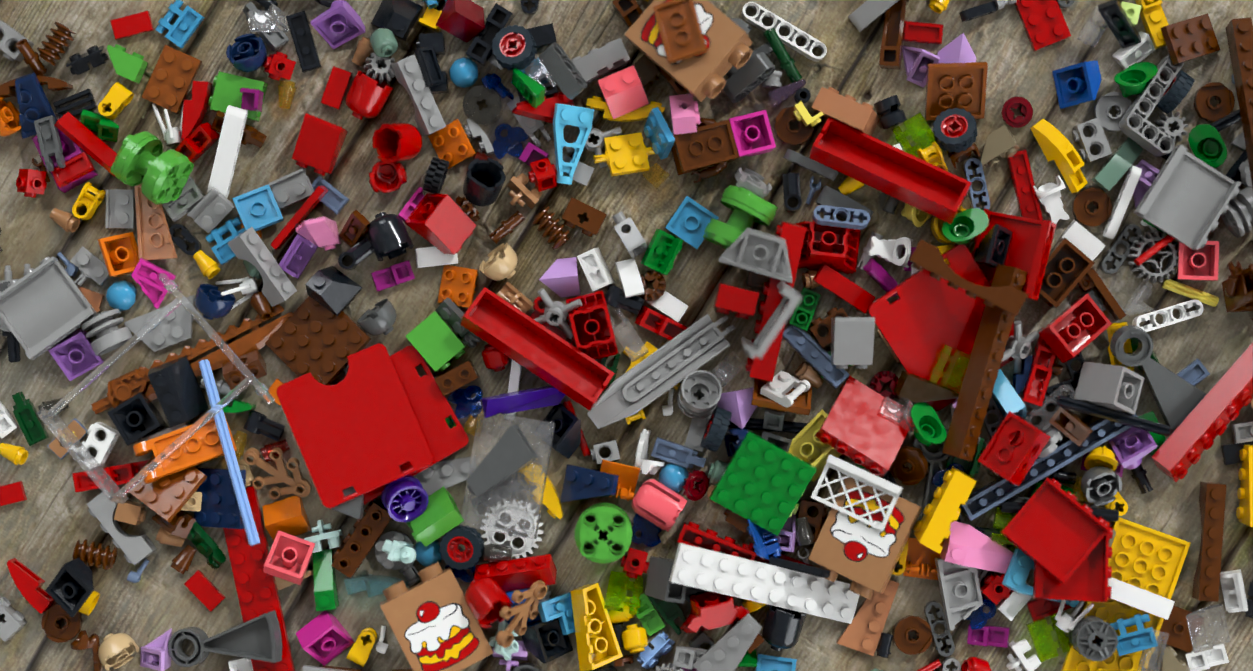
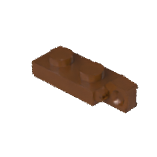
M218 110L211 129L221 133L225 113ZM245 124L241 143L244 145L253 144L261 148L267 136Z

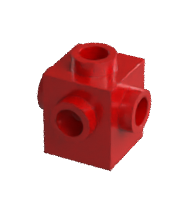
M277 51L276 54H269V57L266 56L263 72L269 74L268 78L279 81L280 78L290 80L296 62L287 59L288 55Z
M548 157L530 163L529 180L531 183H535L538 192L557 187V169L554 164L551 165Z
M19 169V175L16 180L17 192L24 193V197L36 198V194L44 195L47 186L46 171Z
M629 548L628 555L623 556L620 565L624 567L623 572L626 573V577L637 579V577H642L643 573H647L650 563L646 562L647 552ZM636 562L638 566L634 567L632 563Z
M997 572L993 575L989 574L984 579V584L980 588L982 593L996 605L1002 599L1006 600L1012 593L1010 588L1002 585L1005 575L1003 573L999 575Z

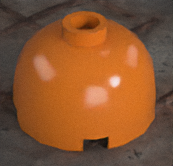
M0 97V136H9L22 128L21 125L19 126L20 114L10 101L6 103L3 101L4 97Z

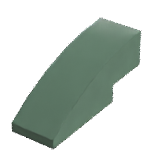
M1128 137L1091 180L1104 192H1109L1135 162L1143 149Z

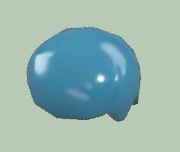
M462 57L456 59L450 67L451 81L461 88L474 85L479 75L478 65L470 58Z
M116 281L108 288L106 300L113 309H119L120 311L128 310L136 302L137 289L129 281Z
M668 463L661 469L658 481L677 493L683 489L686 483L684 479L688 478V471L685 467Z
M435 540L426 547L421 541L416 542L414 546L416 560L421 565L428 567L436 562H441L440 542L438 540Z

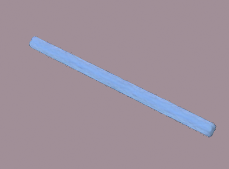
M208 359L199 361V367L248 542L251 546L260 543L211 365Z

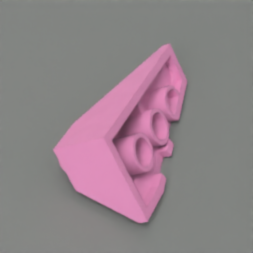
M321 217L306 220L295 228L298 234L316 246L324 248L325 251L336 249V245L341 244L337 223L331 219Z
M958 521L951 522V533L948 539H944L940 558L946 562L1006 574L1013 556L1012 551L969 524Z

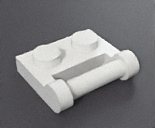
M781 370L773 377L772 382L768 381L761 387L760 394L788 408L800 394L807 392L811 385L809 381L805 379L801 381ZM794 387L795 389L788 395L787 393Z

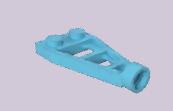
M555 103L553 133L558 175L557 183L572 185L573 174L592 129L594 109ZM566 125L579 128V135L574 143H568L564 140L563 128ZM565 146L574 148L571 162H564L562 159L563 147Z
M1019 548L1015 549L1002 585L1017 593L1033 596V587L1026 584V579L1030 569H1034V561ZM1047 599L1061 603V600ZM1066 600L1065 604L1073 608L1079 603V601Z

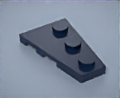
M35 72L16 78L15 86L20 111L22 139L37 134L34 124L35 120L51 115L55 117L56 121L58 120Z
M567 464L560 502L565 503L615 495L619 475Z

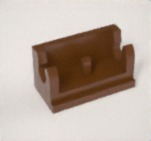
M180 510L170 523L157 513L152 517V520L171 535L185 539L196 520L184 510Z

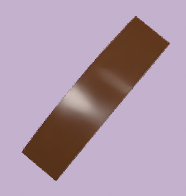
M37 76L40 85H48L49 90L62 91L73 89V85L60 79ZM16 79L0 85V97H16Z

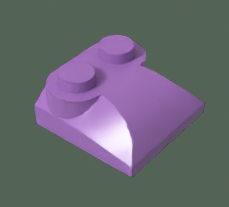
M335 0L332 2L330 9L311 21V25L333 50L365 33V26L360 16L345 0Z
M82 329L74 331L48 350L69 381L104 363L101 356H95L90 346L92 342L90 338H86L87 332Z
M1130 427L1108 440L1121 465L1128 470L1137 468L1141 464L1142 458L1158 447L1149 431Z

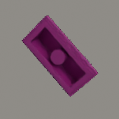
M871 258L863 267V270L886 293L898 285L897 281L874 258Z

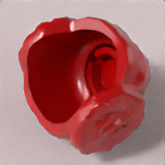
M379 161L372 167V171L369 173V183L376 193H391L392 191L399 190L402 184L407 183V175L404 166L400 162L384 163Z

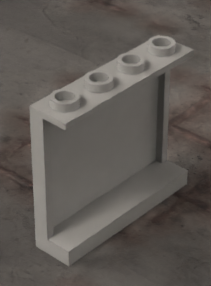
M1177 145L1133 213L1190 249L1199 250V248L1202 249L1207 243L1208 239L1206 237L1209 232H1213L1219 223L1217 220L1220 215H1224L1228 210L1230 199L1235 198L1239 193L1240 188L1238 187L1241 182L1233 181L1187 152L1186 147Z
M49 256L40 261V266L27 270L23 274V278L13 280L7 285L8 288L6 290L0 291V317L24 348L25 354L30 360L38 358L80 328L91 317L97 315V312L59 260L53 256L51 258Z
M782 280L778 283L777 288L785 297L755 341L752 343L745 337L741 338L745 353L754 359L756 356L761 359L802 299L796 289Z

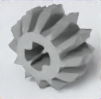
M374 52L371 53L370 57L366 58V64L364 65V70L367 71L366 75L374 80H379L380 85L383 83V80L388 83L390 82V77H395L390 65L395 63L394 58L378 57Z
M1173 112L1167 115L1163 113L1160 115L1161 120L1155 121L1159 125L1157 128L1171 137L1174 143L1176 140L1178 142L1182 141V136L1187 135L1184 128L1189 127L1188 124H1183L1186 117L1179 119L1180 112H1176L1174 115ZM1173 124L1172 128L1174 127V130L1170 131L1168 125Z

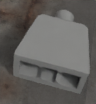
M623 212L615 214L612 217L616 223L614 229L631 258H635L645 252L648 246L631 217L626 219Z

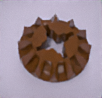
M458 196L455 199L459 207L473 221L480 219L478 216L480 213L464 196L462 198Z
M648 270L646 273L640 274L645 293L639 296L646 301L659 299L666 289V281L663 275L657 271ZM646 281H650L651 283L654 282L652 285L655 291L650 288L646 290V288L648 287Z

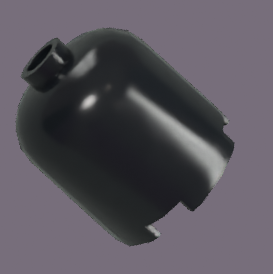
M476 158L470 163L463 184V193L471 204L481 207L489 206L498 198L506 179L503 172L504 168L498 161L491 158L487 160Z
M381 212L375 215V219L368 226V235L378 261H383V257L387 256L389 259L399 257L407 253L406 248L412 249L414 247L402 219L396 214Z
M769 605L762 631L764 640L776 651L794 647L798 642L806 613L801 614L798 611Z

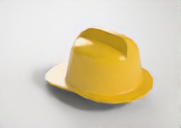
M1106 446L1096 447L1089 452L1084 461V467L1088 470L1094 466H1105L1115 471L1118 461L1115 460L1113 451L1106 448Z

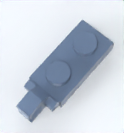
M659 437L656 439L651 454L652 457L685 468H693L694 465L704 467L706 458L697 455L698 451Z

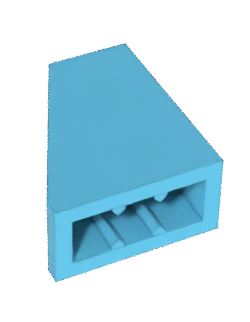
M999 369L992 391V396L1004 419L1008 412L1011 411L1023 420H1026V405L1001 369Z

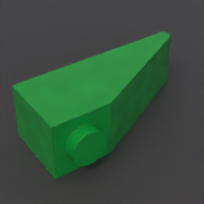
M324 549L323 551L313 553L316 611L332 610L339 607L335 568L331 566L334 562L332 559V549Z

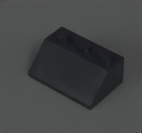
M187 356L149 370L148 377L170 427L187 422L209 409Z

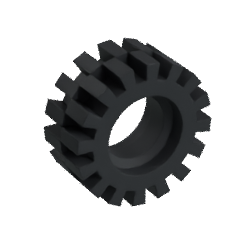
M433 157L425 176L423 190L440 194L447 176L449 161Z

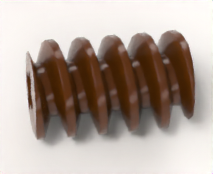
M59 22L54 23L58 29H50L53 36L46 35L49 42H41L45 48H37L40 53L39 56L54 66L57 64L53 59H61L58 52L65 54L62 46L69 47L70 44L67 40L73 41L74 38L71 33L76 34Z
M548 206L534 217L535 220L532 224L533 226L540 224L537 229L538 232L545 230L542 237H549L547 243H554L552 249L555 250L563 246L572 237H567L570 232L569 230L562 231L565 226L564 224L557 225L560 220L559 218L552 219L555 214L554 212L547 213L550 208Z
M87 539L82 544L78 540L72 558L73 560L80 558L85 564L88 562L89 566L95 564L96 568L103 566L104 570H108L109 568L112 569L115 564L117 547L110 552L109 545L103 550L102 543L95 548L94 541L88 546Z

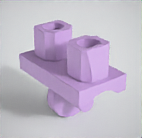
M517 640L519 651L511 654V660L500 659L499 665H506V671H510L511 666H519V661L512 659L527 661L528 651H526L523 641ZM493 648V657L504 658V656L497 654Z

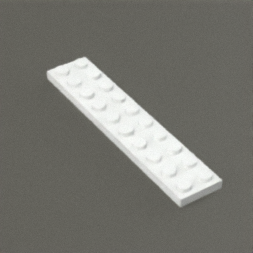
M683 543L678 545L669 579L673 583L849 624L852 623L859 599L858 594L849 590L851 583L839 580L832 582L823 577Z

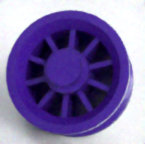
M408 475L388 483L381 495L382 503L387 509L389 516L398 522L415 520L424 513L429 502L428 494L423 489L420 481Z

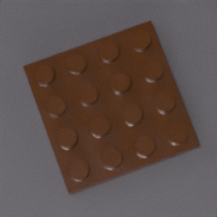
M308 296L293 313V317H289L265 344L298 377L311 372L312 376L319 383L330 385L349 364L347 356L361 351L372 338L344 311L336 316Z

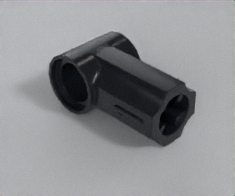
M787 173L782 175L783 205L786 211L794 213L802 205L800 174ZM790 198H794L797 200L798 206L791 208L787 201Z
M365 237L347 252L342 253L338 259L339 265L348 271L355 269L359 263L374 253L371 242ZM347 256L353 258V263L350 266L343 264V260Z
M611 284L605 295L606 304L618 309L622 308L637 315L644 302V299L638 296L625 298L623 289Z
M254 410L250 411L244 425L245 430L255 434H262L276 441H280L286 427Z

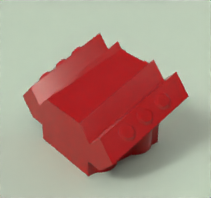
M814 221L796 223L806 227L798 269L806 267L809 270H819L825 264L836 272L842 271L846 274L856 272L861 230L818 225Z
M603 290L567 299L566 304L577 299L582 301L581 307L568 312L577 349L594 360L619 354Z
M711 591L690 596L691 613L680 629L691 634L696 633L698 629L704 631L731 625L733 621L739 622L750 611L742 606H735L733 597Z

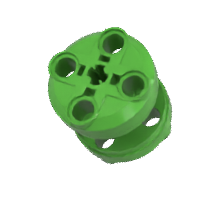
M144 131L134 135L130 134L123 140L110 172L118 180L129 186H137L142 183V194L154 204L160 205L179 198L193 170L194 164L189 161L188 157L176 150L170 149L163 152L162 142L150 132Z
M729 185L725 189L720 202L731 209L732 213L727 223L711 218L704 230L703 238L727 250L747 228H751L753 222L769 226L776 216L778 207L745 188Z
M609 502L596 503L586 508L580 515L575 528V542L579 551L584 557L596 563L606 564L620 559L629 549L632 540V524L629 516L621 507ZM593 515L595 520L588 521L586 516ZM621 516L623 521L618 523L613 518ZM601 530H603V532H604V530H606V531H607V535H605V533H604L603 535H601V534H600ZM591 543L594 545V547L589 549L585 546V544ZM614 544H619L622 546V548L616 550L612 546Z

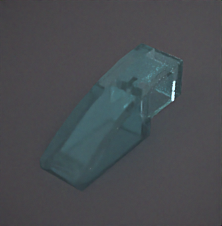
M358 575L346 578L344 583L348 595L367 590L368 597L383 594L382 591L402 581V579L385 575Z

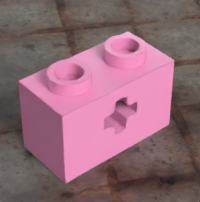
M691 94L669 96L673 134L697 132V124H700L698 102L693 100Z

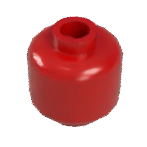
M490 344L485 345L482 357L486 368L494 370V372L504 370L505 365L509 363V357Z
M969 657L967 660H964L961 666V671H992L987 660L977 657Z

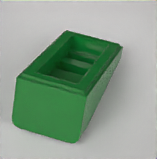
M517 68L513 69L512 84L532 107L537 108L544 102L545 87Z

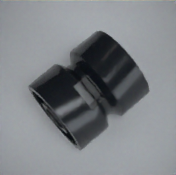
M897 95L874 104L877 114L882 116L880 122L884 130L907 120L904 111L899 109L901 103Z

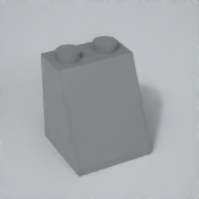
M875 317L831 318V365H836V369H848V365H856V369H867V365H873Z
M1084 361L1074 399L1110 410L1135 415L1144 377L1124 366Z

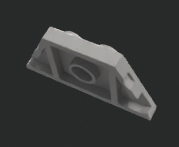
M747 228L718 259L719 262L792 283L793 278L787 244L784 238Z
M195 295L126 321L124 325L154 352L192 338L193 333L192 322L194 321Z
M934 558L947 629L952 631L958 622L968 618L972 611L977 610L983 605L977 568L946 562L942 558Z

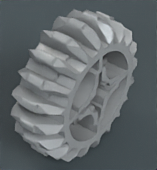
M1150 231L1146 232L1145 236H1139L1140 241H1133L1136 247H1130L1133 254H1129L1128 258H1133V261L1128 262V264L1135 266L1132 268V272L1139 271L1136 276L1137 278H1141L1144 275V282H1148L1150 279L1151 283H1156V280L1162 283L1164 278L1167 280L1171 278L1170 274H1176L1174 268H1178V263H1176V260H1178V256H1176L1178 249L1174 247L1178 245L1177 242L1166 245L1167 251H1158L1157 255L1162 254L1158 259H1149L1144 262L1149 263L1155 273L1146 270L1142 264L1137 266L1134 263V260L1141 255L1143 247L1147 244V250L1155 245L1154 241L1159 242L1166 236L1165 232H1162L1160 235L1158 231H1154L1153 234ZM1168 257L1166 267L1161 270L1163 259Z

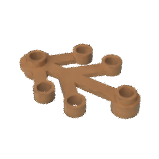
M275 447L270 452V458L275 461L277 468L261 459V454L256 448H249L245 452L243 459L246 464L257 465L273 475L255 477L252 481V486L255 489L259 490L264 485L284 482L289 486L282 488L274 486L270 489L269 497L276 500L280 495L293 493L298 497L309 495L311 485L308 480L302 478L299 468L300 462L297 458H290L286 464L287 468L293 473L294 478H292L287 473L282 457L283 451L280 448ZM290 462L295 463L296 466H292Z
M538 580L534 582L530 589L524 592L515 590L511 600L519 605L513 608L504 606L501 609L500 616L508 620L511 616L515 615L506 630H501L497 633L496 641L500 646L508 648L514 639L512 631L514 630L520 636L524 635L527 630V619L533 620L537 617L539 600L544 598L548 590L543 581Z

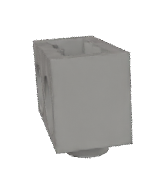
M0 20V32H3V38L0 40V49L5 52L3 56L12 62L14 60L22 62L24 57L19 50L13 52L12 48L18 41L27 38ZM27 39V42L32 48L34 43Z
M1099 117L1072 127L1074 130L1072 131L1073 139L1080 146L1079 155L1086 163L1112 154ZM1084 127H1088L1091 130L1090 137H1086L1083 134ZM1091 145H1094V146L1097 147V149H1098L1097 155L1091 154V152H1090V147H1091Z

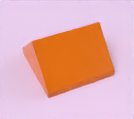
M133 232L98 239L110 277L118 278L133 273L139 262L138 246Z
M294 495L262 506L265 528L273 541L278 530L293 536L311 531L301 497Z

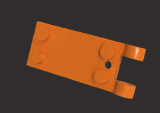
M214 417L133 446L136 456H143L153 451L158 467L142 473L145 483L155 482L162 477L224 455ZM227 422V426H228L229 433H230V436H231V440H232V443H233L234 451H237L236 444H235V442H234V439H233V436H232L230 427H229L228 422ZM166 454V458L162 459L161 455Z

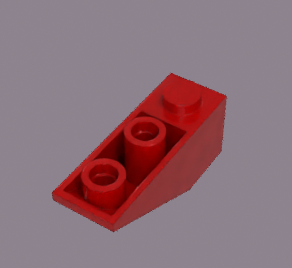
M563 92L553 94L552 98L546 99L545 96L544 102L537 108L532 107L528 101L519 102L512 110V113L553 124L555 103L574 106V103Z

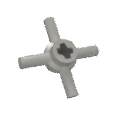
M592 125L584 148L594 152L595 155L603 154L604 138L622 134L620 126L602 132L597 128H593ZM594 135L595 138L599 137V140H597V144L595 145L593 144V142L589 143L588 141L591 140L590 136ZM566 147L568 154L574 152V148ZM606 162L599 163L600 169L608 166Z
M544 288L539 289L537 293L545 303L546 308L544 315L534 320L540 324L547 322L552 326L559 325L568 339L572 338L574 334L565 321L568 315L567 312L581 307L582 301L577 299L566 305L559 301L553 302Z
M1019 320L1014 321V336H1010L1007 341L1001 363L1012 357L1014 358V372L1021 373L1022 359L1029 355L1031 350L1030 343L1039 338V333L1034 331L1028 336L1023 337L1022 322Z

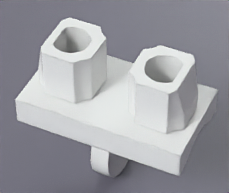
M1026 639L1020 640L1017 643L1014 641L1009 643L1017 658H1014L1012 654L1007 656L1010 661L1006 665L1008 670L1014 668L1016 671H1022L1019 666L1021 664L1025 671H1034L1042 664L1035 654L1027 659L1023 655L1032 649Z

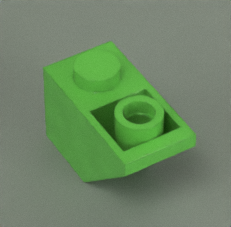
M115 44V47L108 45L107 50L116 74L139 84L148 65L143 60L144 56L135 52L130 55L126 53V48Z

